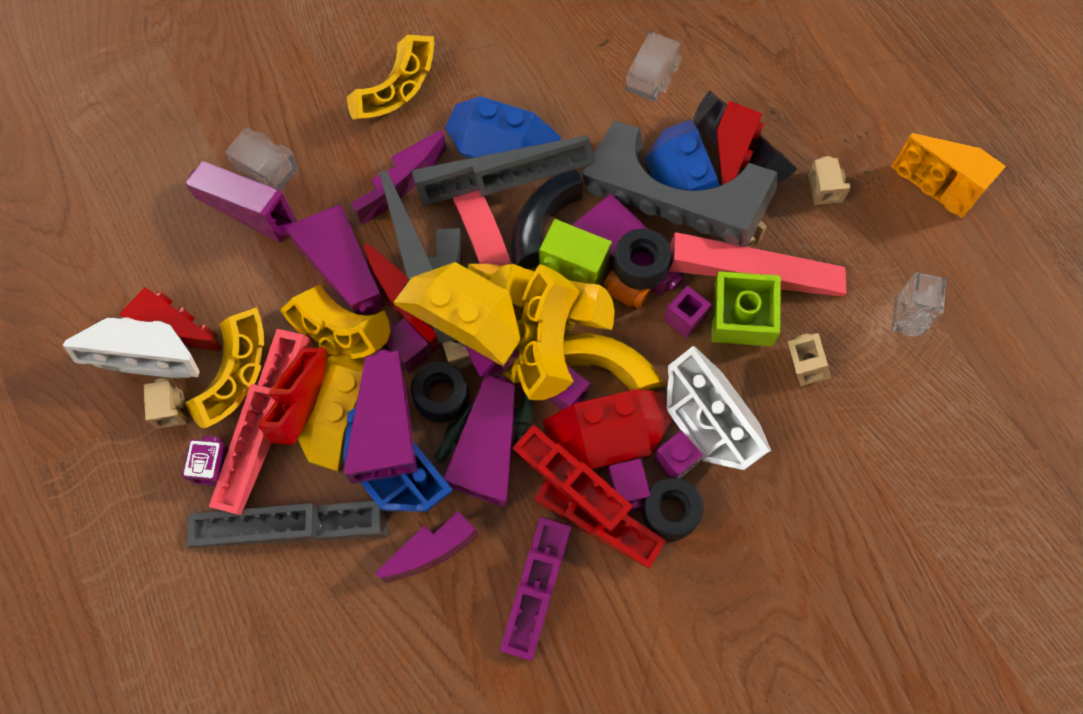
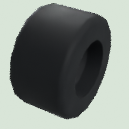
M645 228L633 229L624 234L617 242L613 262L615 274L622 283L630 288L639 290L650 289L660 284L667 274L671 258L670 247L665 238L654 230ZM636 252H644L652 256L654 263L650 266H638L630 260V255Z
M432 362L418 370L412 379L411 395L413 402L423 417L433 422L444 423L454 420L465 410L469 400V390L465 376L458 367L448 362ZM440 382L448 383L452 387L450 398L442 402H434L429 398L428 391L430 387Z
M677 477L665 478L651 487L649 490L651 496L646 497L644 508L642 509L643 520L648 529L665 540H680L690 535L700 523L704 511L703 499L697 488L690 482ZM668 497H675L682 501L685 506V514L682 519L678 521L665 519L660 512L661 502Z

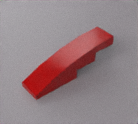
M366 243L363 248L378 285L393 310L401 320L405 318L428 342L431 352L434 353L441 346V343L438 344L435 331L423 320L394 304V301L408 283L407 276L371 245Z
M534 424L512 447V451L610 532L633 507L632 504L584 462L580 463L559 443L555 444Z
M547 480L544 481L533 501L587 535L647 569L651 568L666 542L665 539L627 514L610 532Z

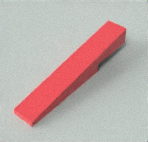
M676 232L670 243L671 258L669 271L717 276L718 271L780 275V290L844 297L847 294L846 272L843 266Z
M280 329L276 330L258 385H250L209 507L237 515L242 514L271 446V442L257 427L275 402L268 392L300 350L313 347L314 341L304 334Z

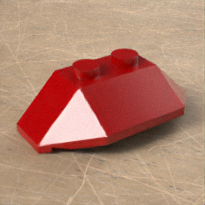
M634 389L575 403L544 419L543 424L548 438L555 444L559 443L580 463L584 462L590 469L596 470L652 456L672 423V418L666 408L667 401L664 392Z

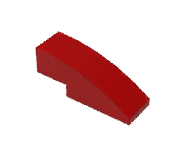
M302 348L268 392L275 402L257 427L271 443L294 445L303 431L321 389L328 356L325 348Z

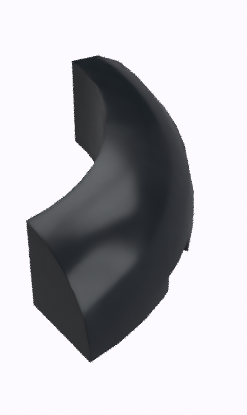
M709 91L695 112L694 125L717 145L716 132L727 104L712 91ZM760 134L758 140L752 138L748 148L753 151L749 163L776 171L777 183L786 180L797 170L764 136Z
M577 169L552 177L538 187L527 199L517 217L512 233V264L525 269L539 266V249L544 233L543 230L548 220L565 206L582 199L583 182Z

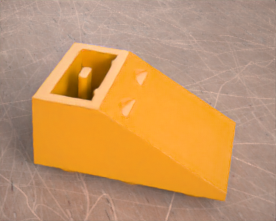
M912 133L891 167L900 176L907 178L917 185L926 195L932 196L943 204L949 212L963 218L1006 166L981 148Z

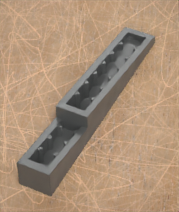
M588 135L415 169L412 172L424 207L480 190L481 197L593 164L594 158L590 138Z
M383 171L380 172L409 282L412 277L431 271L433 267L388 172ZM434 327L438 344L455 340Z
M375 501L318 506L313 503L251 508L243 509L241 515L226 511L189 514L187 547L388 537V511H382Z

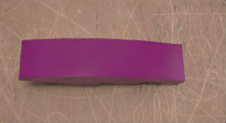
M442 130L391 157L393 168L387 172L400 199L416 186L412 170L434 166L446 151L445 136ZM380 175L371 179L374 187L373 191L351 202L355 215L361 225L389 208Z
M540 516L500 651L533 661L572 525Z

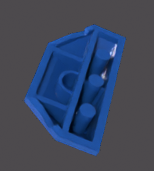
M481 96L456 104L446 125V131L460 155L467 158H475L561 140V136L534 112Z
M691 119L664 129L644 158L651 177L668 187L686 191H701L720 186L699 131Z
M356 407L348 412L343 453L344 463L346 462ZM415 443L414 449L418 472L360 482L382 511L428 512L453 492L452 488Z

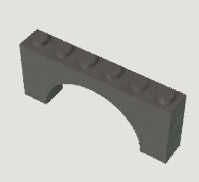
M613 121L593 155L594 163L587 165L582 173L586 190L596 197H607L609 194H612L624 206L629 205L638 208L648 215L664 217L676 225L684 224L695 228L702 234H712L721 237L730 244L748 246L777 190L776 171L748 163L746 168L735 179L713 189L686 191L671 188L650 177L638 162L639 154L643 147L640 128L619 121Z

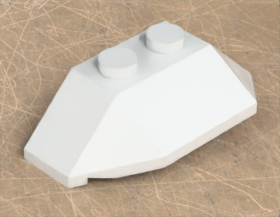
M127 317L122 319L106 318L65 340L63 344L73 361L83 365L88 363L98 368L118 372L177 379L198 377L200 372L192 355L170 324L161 321L144 322Z
M692 346L668 365L669 379L666 408L680 430L685 433L703 454L702 461L746 470L771 451L756 417L724 374L695 346Z

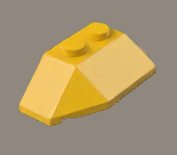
M456 262L412 277L394 301L396 306L503 367L520 342L510 292Z
M342 354L338 357L334 355L327 357L325 373L317 401L303 431L298 437V441L309 463L336 472L340 471L343 463L348 412L355 408L357 404L365 357L351 359V356Z

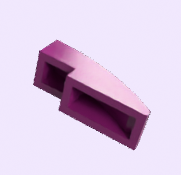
M457 511L434 534L424 525L375 574L384 582H389L424 572L446 561L462 550L478 536V533Z

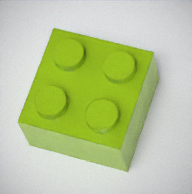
M554 219L539 249L540 264L555 270L570 281L601 285L609 268L612 241Z
M718 271L713 284L711 342L773 347L780 335L781 276Z

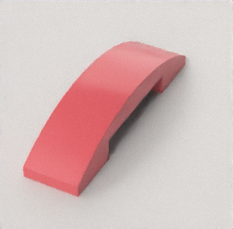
M480 190L451 198L477 256L478 264H494L499 266L512 264L485 197H481Z

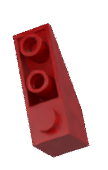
M732 101L728 102L716 132L721 186L735 179L741 166L746 168L753 151L748 149L752 138L759 139L765 124L760 121L763 113Z
M144 287L120 312L123 318L127 317L144 322L161 321L170 324L185 347L220 351L222 349L215 340L218 335L205 324L198 327L193 323L195 318L182 307L178 310L170 306L173 303L172 300L159 290L154 294Z

